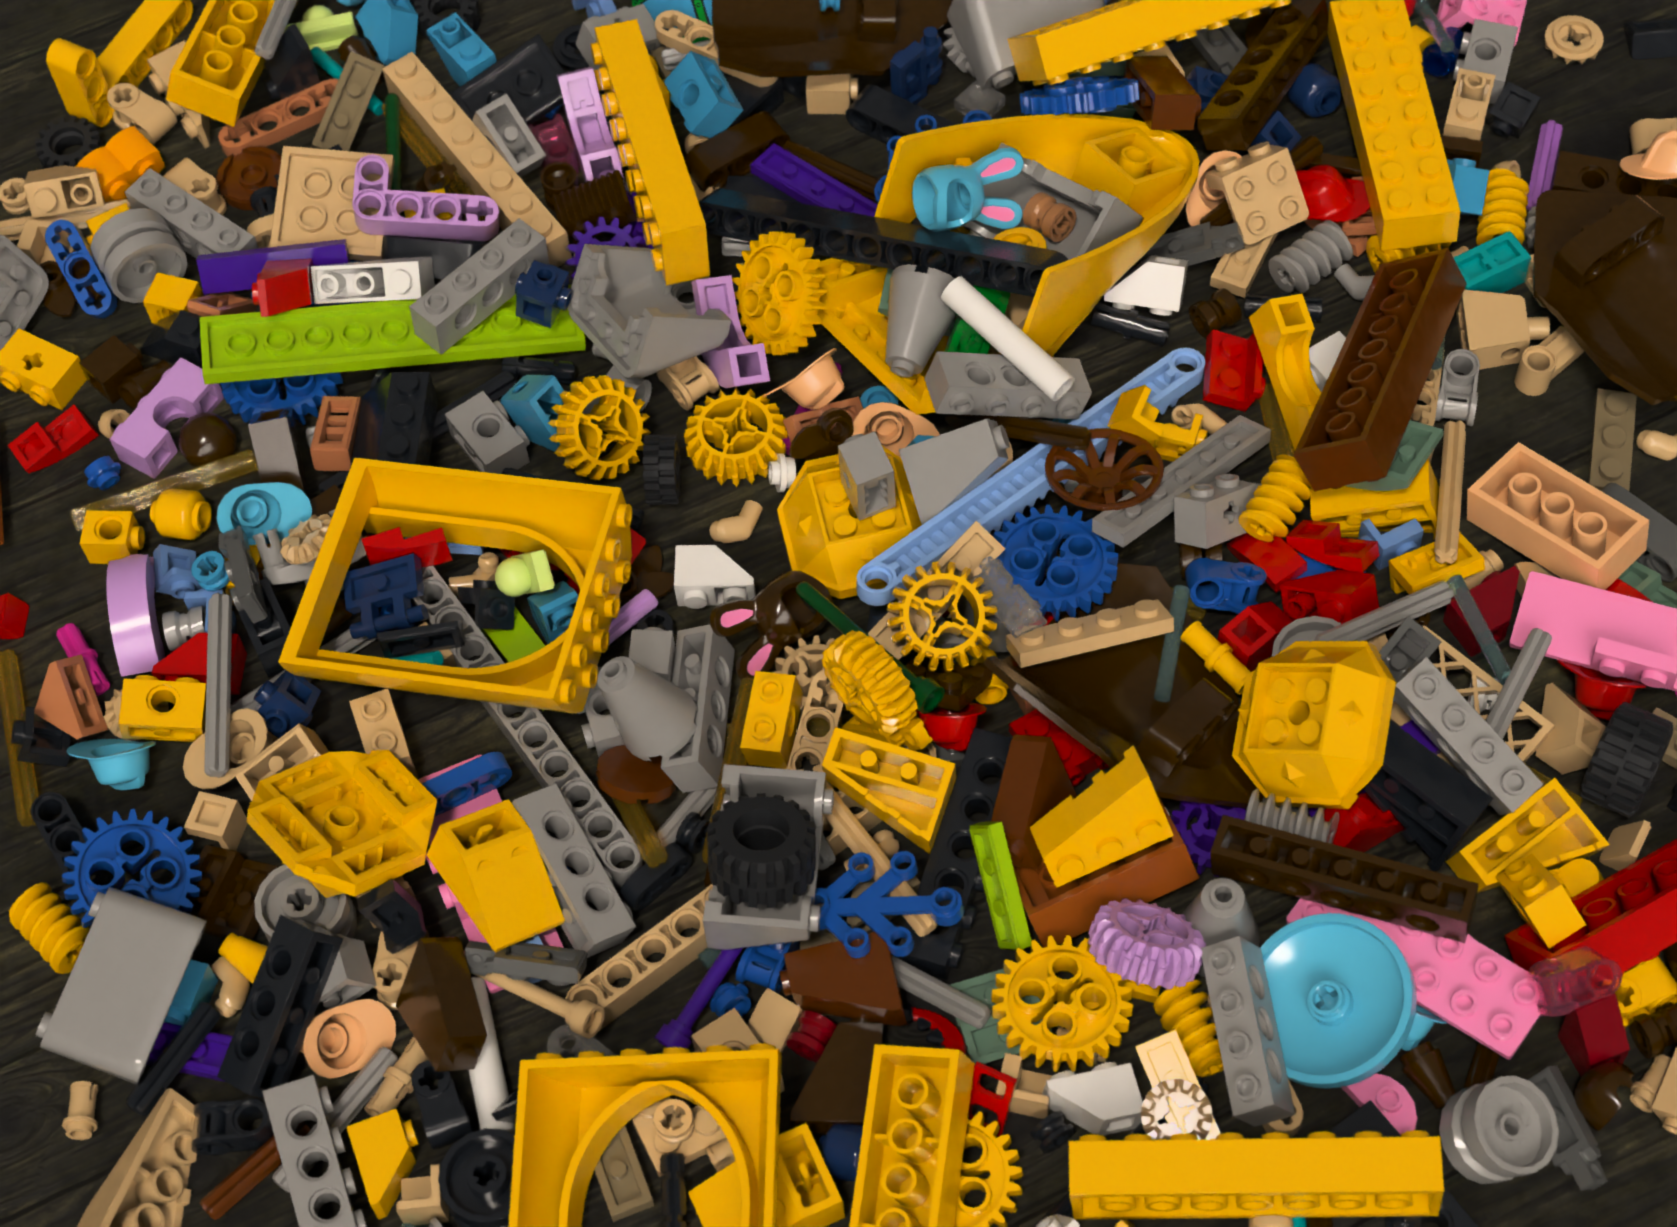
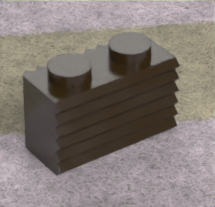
M614 170L613 173L608 172L606 176L601 175L592 181L587 180L585 184L580 183L579 187L567 188L565 192L560 191L559 194H553L551 197L558 222L567 232L569 244H577V241L572 236L575 231L582 234L586 233L583 224L587 221L593 227H597L596 223L599 217L604 218L606 225H610L614 218H619L618 228L623 229L629 223L637 221L632 197L619 170ZM604 233L596 234V235L592 236V238H594V237H596V236H599V235H601V234H604Z

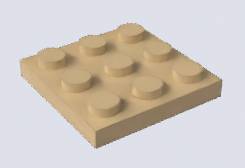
M283 146L270 247L346 239L350 260H383L384 235H371L359 230L355 223L352 204L356 164L362 157L374 153ZM374 154L382 157L387 162L392 187L394 156ZM370 174L365 179L372 182L379 180L382 176ZM371 207L365 209L362 213L372 216L377 214L379 210Z

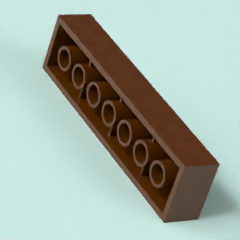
M1449 248L1379 265L1293 454L1314 491L1328 488L1339 489L1345 485L1365 481L1375 482L1386 477L1467 284Z

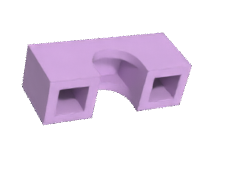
M180 357L172 368L164 372L161 380L152 391L139 401L137 408L125 422L116 427L110 441L119 460L155 479L178 452L170 432L165 429V426L177 418H190L203 412L212 413L224 399L219 383L204 384L202 368Z

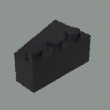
M1391 720L1383 765L1372 780L1363 788L1383 813L1389 809L1404 826L1405 829L1401 834L1409 843L1415 840L1431 858L1427 864L1434 872L1439 870L1459 846L1493 800L1490 795Z

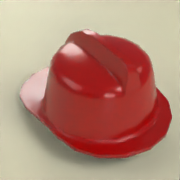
M1325 164L1314 166L1308 170L1296 171L1309 210V216L1306 220L1346 222L1360 217L1370 209L1364 181L1344 178L1337 169Z
M1557 660L1562 666L1575 673V697L1577 702L1585 706L1594 716L1610 721L1618 706L1623 702L1631 704L1637 688H1645L1647 686L1639 681L1624 677L1608 676L1598 670Z
M971 702L960 712L936 707L931 712L922 714L916 709L918 718L923 721L925 730L929 737L933 739L932 742H935L942 748L957 751L967 750L973 730L977 727L978 715L987 711V707Z

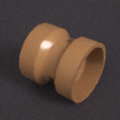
M1039 192L1031 197L1023 211V222L1031 229L1036 231L1042 230L1043 235L1053 242H1060L1068 237L1076 223V212L1065 203L1057 204L1056 199L1049 194Z

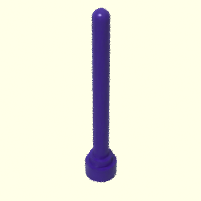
M743 948L721 950L676 1020L672 1018L668 1025L664 1023L654 1037L655 1040L666 1048L681 1047L688 1049L692 1044L690 1037L694 1033L690 1029Z

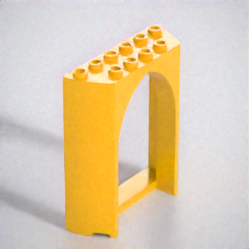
M354 458L278 663L289 673L307 678L572 714L580 713L584 710L590 688L593 689L597 684V665L601 653H605L609 645L608 630L612 618H616L620 610L622 586L628 583L631 575L632 547L630 524L632 521V506L626 504L622 488ZM400 527L403 537L410 538L442 527L448 543L507 549L525 553L544 549L548 561L570 576L580 589L569 627L565 632L545 647L526 657L496 666L481 668L450 667L319 649L363 528L366 533L378 534Z
M756 1043L750 1045L749 1050L733 1051L728 1046L712 1045L706 1047V1052L690 1053L686 1048L669 1047L663 1049V1054H647L643 1050L625 1049L620 1051V1056H604L601 1052L582 1051L578 1053V1058H562L561 1055L555 1053H540L536 1055L534 1060H520L509 1227H582L584 1202L593 1172L609 1143L633 1117L652 1104L672 1095L686 1099L706 1110L725 1134L739 1171L741 1185L740 1227H776L782 1059L779 1049H776V1046L772 1044Z

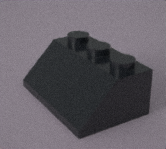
M392 372L362 396L351 465L354 458L429 465L438 406V397L430 372Z

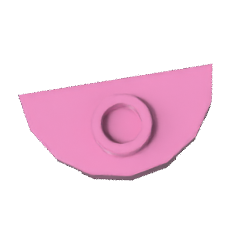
M1375 1073L1361 1082L1341 1087L1360 1108L1371 1100L1400 1135L1403 1132L1415 1130L1417 1122L1415 1103L1406 1088L1393 1078Z

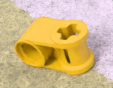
M1658 956L1652 960L1639 963L1631 970L1624 972L1621 978L1606 982L1602 990L1612 987L1614 990L1624 1028L1629 1026L1631 1018L1643 1013L1647 1015L1654 1014L1657 1007L1669 1002L1677 1003V982Z

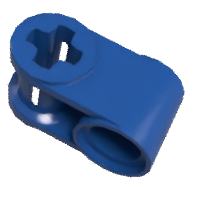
M1209 558L1196 559L1185 570V579L1190 598L1197 607L1231 611L1239 614L1248 606L1258 604L1256 600L1260 585L1265 583L1267 576L1262 568L1254 564L1233 563ZM1204 581H1212L1210 584L1205 586L1199 585L1201 582Z
M800 941L747 947L738 964L736 981L741 983L750 981L779 994L783 988L779 971L787 969L784 954L797 951L800 947Z

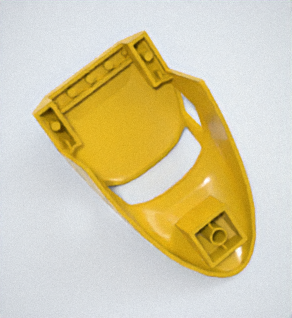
M1093 114L1015 116L947 126L899 138L874 217L911 223L916 217L912 199V188L918 173L923 169L933 166L954 165L956 158L970 157L972 163H975L982 157L998 150L1002 142L1019 151L1025 159L1035 160L1045 168L1088 189L1100 192L1105 191L1117 197L1144 218L1139 227L1109 243L1044 270L1022 331L1051 357L1090 314L1099 300L1148 252L1171 226L1190 196L1199 174L1198 154L1188 140L1171 130H1150L1145 122L1129 118ZM836 258L821 261L816 271L817 274H825V278L819 282V286L827 290L825 295L820 296V302L826 306L825 310H818V316L822 320V325L916 415L934 413L935 409L924 378L936 352L945 351L949 337H942L921 373L913 374L909 378L894 374L890 370L891 367L885 362L888 317L878 312L888 268Z

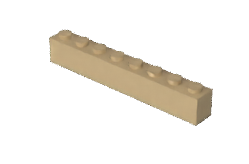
M410 52L382 68L388 92L399 96L400 109L449 166L452 164L456 166L457 171L454 173L472 195L487 196L496 202L499 210V227L504 231L520 218L546 238L550 265L560 267L565 264L566 260L572 258V254L566 250L569 240L565 229L417 56Z

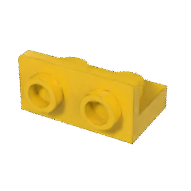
M1459 532L1457 560L1452 564L1447 562L1440 564L1435 560V542L1388 560L1391 589L1396 594L1403 591L1411 594L1439 581H1445L1449 585L1485 570L1484 557Z

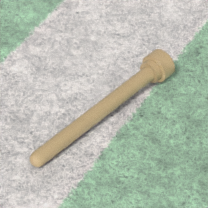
M493 972L488 973L486 976L474 974L565 1018V1022L569 1025L570 1030L584 1038L590 1039L595 1036L603 1024L605 1016L603 1007L591 1001L582 1000L581 1002L574 1001L572 1003L526 980L510 979L506 974Z

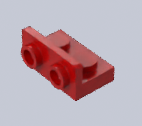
M1214 329L1209 333L1206 339L1204 401L1245 412L1256 399L1259 400L1262 397L1266 386V379L1262 377L1264 360L1254 332L1248 339Z

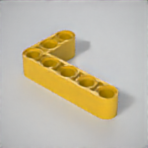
M144 0L98 58L92 50L65 39L58 38L53 41L48 49L46 61L67 112L79 119L83 117L89 123L92 122L96 126H106L112 120L115 111L109 106L107 100L108 91L120 83H129L136 88L151 71L147 59L168 49L189 23L193 13L192 1Z

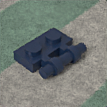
M935 27L925 28L920 43L915 40L905 49L899 50L890 60L891 93L914 104L919 103L927 96L928 85H935L939 82V76L943 70L942 60L939 57L942 50V40L938 36V31Z
M414 553L347 572L343 583L346 610L352 614L361 613V621L353 623L349 627L353 639L362 637L374 639L377 638V633L395 628L415 627L417 622L428 619V610L424 604L411 607V598L425 595L421 558ZM393 604V613L379 616V607Z

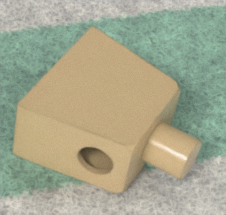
M1474 290L1463 291L1456 312L1461 349H1466L1476 354L1480 363L1479 370L1520 363L1523 352L1529 347L1530 340H1545L1550 335L1549 318L1527 317L1525 299L1522 296Z

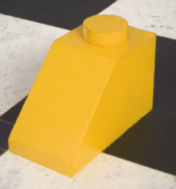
M397 1108L346 1127L370 1206L379 1220L388 1216L401 1192V1179L408 1178L416 1164L412 1147L419 1145L414 1126L411 1120L403 1122Z

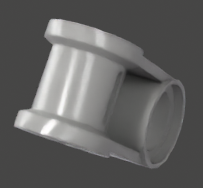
M1456 349L1446 356L1440 380L1435 421H1440L1442 418L1465 421L1466 425L1473 426L1478 400L1477 384L1480 368L1479 359L1473 352L1466 349ZM1454 372H1460V373H1463V374H1465V375H1458V374H1456V373H1454Z

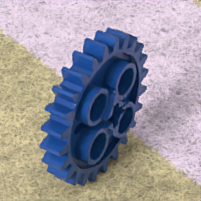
M1106 75L1073 77L1052 85L1045 83L1043 88H1034L1030 91H1024V93L1019 95L1021 113H1024V115L1102 113L1116 110L1117 105H1128V103L1140 100L1138 80L1128 78L1109 79V76Z
M340 372L283 377L287 391V398L285 400H282L283 394L279 384L281 378L220 383L225 401L230 405L233 414L240 413L245 423L251 420L256 413L292 406L295 419L304 425L306 424V414L310 413L318 418L317 407L321 406L323 396H338L339 392L336 384L343 383Z
M1046 505L1044 514H1039L1034 507H1030V517L1026 518L1023 514L1016 512L1015 524L1004 520L1002 532H994V538L1005 550L987 568V571L990 572V583L998 585V597L1009 595V607L1022 603L1023 615L1029 613L1033 608L1037 610V616L1040 620H1042L1046 612H1052L1054 620L1059 621L1060 612L1066 611L1070 617L1075 618L1076 608L1079 607L1084 612L1089 613L1091 602L1101 605L1104 593L1110 594L1112 592L1113 581H1116L1118 569V553L1114 552L1115 543L1092 532V519L1086 522L1082 521L1083 511L1081 510L1073 516H1069L1067 506H1063L1059 514L1053 513L1050 505ZM1067 538L1065 542H1063V544L1061 545L1059 557L1057 556L1059 545L1063 539ZM1045 567H1046V568H1048L1047 575H1046V579H1045L1044 583H1043L1041 586H1038V585L1040 584V582H1042L1043 579H1044V577H1045Z
M131 809L128 820L122 821L118 812L114 811L112 824L107 825L99 817L96 819L98 830L96 833L85 827L82 829V836L86 841L85 844L77 841L71 843V849L78 857L68 856L64 859L65 866L74 870L62 874L63 883L74 885L64 891V897L68 900L78 899L70 909L72 915L82 912L86 913L81 921L83 928L93 924L95 918L89 916L88 913L98 891L106 894L109 887L119 890L125 883V872L132 875L135 874L154 851H159L161 855L141 869L140 882L132 879L124 885L121 891L176 910L192 913L194 905L187 897H199L200 888L190 883L202 880V872L190 868L200 863V856L195 854L187 855L193 848V840L179 842L183 834V828L180 826L169 832L167 830L169 824L168 817L155 824L153 823L152 811H148L143 820H137L135 809ZM128 841H138L143 845L144 850L139 855L128 856L122 852L121 847ZM102 869L111 872L114 876L110 883L102 886L96 885L90 879L94 872ZM158 869H168L175 877L170 883L162 885L154 882L151 875Z

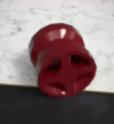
M804 1010L798 1018L799 1027L797 1031L790 1033L786 1044L796 1054L817 1063L837 1025L823 1015Z

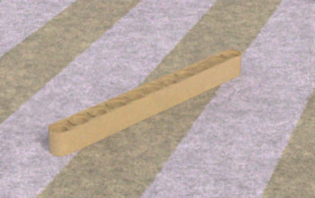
M932 742L922 750H913L937 758L936 748ZM904 743L900 746L909 749ZM842 791L836 792L848 808L859 807L863 809L862 812L854 814V816L867 832L882 822L880 818ZM824 816L823 831L831 833L826 837V840L836 856L848 846ZM713 885L708 886L580 980L578 984H575L568 991L565 999L572 1003L574 1001L588 1000L603 1007L605 1016L600 1028L601 1030L707 952L709 949L705 937L703 915L705 901H709V891L713 889ZM687 928H696L699 930L692 937H683L680 935V933ZM653 953L665 954L663 959L658 962L646 961L647 957ZM619 978L631 979L630 983L622 988L612 986L615 980Z

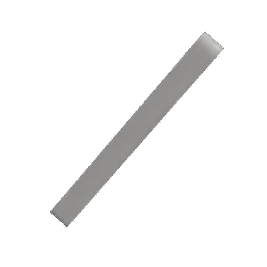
M422 567L425 595L411 598L410 601L413 606L421 604L426 606L428 619L424 620L423 623L427 622L428 625L462 620L465 645L449 649L453 653L457 667L481 668L504 664L503 660L476 626L473 619L435 567ZM434 600H440L438 603L429 604ZM473 656H481L477 660L469 661V659ZM480 701L542 788L557 784L562 795L568 798L571 805L579 800L589 801L582 807L572 806L573 815L582 831H585L591 838L593 850L602 866L610 872L613 885L621 889L626 880L644 865L641 851L547 720L535 708ZM516 712L523 713L520 717L509 718L512 714ZM534 742H545L542 746L535 748L530 747V745H532ZM556 771H567L563 776L551 777ZM601 830H609V831H611V832H610L607 836H605V837H602V838L594 837V835H595L598 831H601ZM621 861H633L627 868L616 867Z

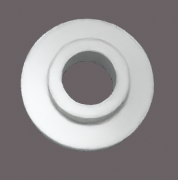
M778 453L777 461L769 462L768 479L770 485H775L777 492H785L786 488H790L796 478V464L794 458L785 457L784 453Z

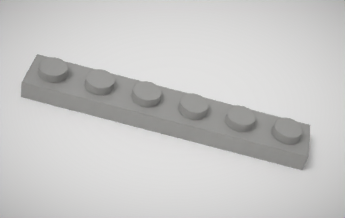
M1237 416L1166 466L1160 487L1147 500L1129 508L1102 511L1092 518V532L1124 548L1174 512V496L1189 491L1190 486L1194 484H1207L1215 481L1216 476L1228 473L1270 442L1271 429L1244 416ZM1153 476L1141 484L1145 489L1151 483ZM1131 491L1118 501L1127 500L1136 495Z

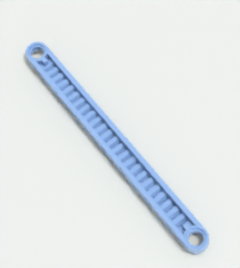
M1178 348L1082 413L1079 419H1074L1068 424L1088 429L1109 428L1107 426L1121 393L1142 385H1146L1151 389L1146 402L1160 410L1159 413L1163 415L1169 405L1173 408L1180 397L1199 385L1203 380L1205 369L1204 356L1195 349ZM1179 364H1189L1195 370L1183 372L1178 370L1176 366ZM1109 438L1091 439L1099 459L1102 453L1106 451ZM1039 443L865 564L858 571L856 577V591L860 600L872 606H882L896 599L892 595L895 587L908 590L903 585V576L908 574L918 581L915 574L916 567L921 565L927 572L932 562L938 561L975 521L989 533L992 530L999 531L1004 520L1011 522L1016 512L1022 514L1026 506H1034L1037 498L1043 500L1049 490L1054 492L1045 477L1046 457L1054 445ZM1065 449L1066 451L1073 452L1088 466L1084 450ZM1056 460L1055 472L1063 469L1077 471L1067 461ZM1068 479L1062 480L1060 482L1065 484L1067 483ZM872 579H882L888 585L882 589H871L866 583Z

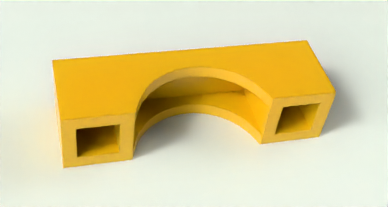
M1303 294L1269 299L1249 317L1294 450L1297 448L1322 393L1315 383L1310 367L1309 346L1315 328Z

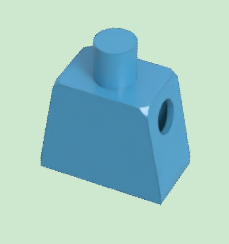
M525 375L501 398V403L515 424L524 431L529 441L554 452L560 446L559 442H552L549 439L553 434L557 433L556 427L550 426L548 422L558 418V414L551 407L556 404L563 405L559 394L564 389L555 376Z

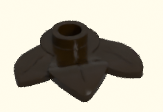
M87 260L77 261L72 268L74 278L82 279L86 277L90 271V264ZM46 261L39 265L46 272L49 280L48 290L43 298L44 305L51 313L57 316L70 317L73 314L75 305L79 303L57 262ZM92 285L85 287L91 291L95 301L102 296L94 290Z
M831 408L825 411L818 418L817 423L805 426L796 434L790 446V457L794 459L804 458L805 463L808 460L838 454V445L843 444L853 434L854 428L851 416L841 408ZM834 423H836L835 427L830 430V428L832 427V425H833Z
M658 545L642 549L632 563L629 581L622 586V588L627 587L629 590L620 592V607L624 606L644 589H648L656 599L662 598L673 589L674 575L662 571V554Z

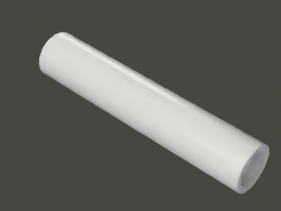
M959 276L944 289L941 300L1051 400L1057 401L1067 393L1073 385L1075 378L967 280Z
M471 977L487 1033L475 1069L468 1070L480 1130L485 1128L500 1129L515 1135V1123L496 1121L491 1115L509 1096L486 983L480 977Z

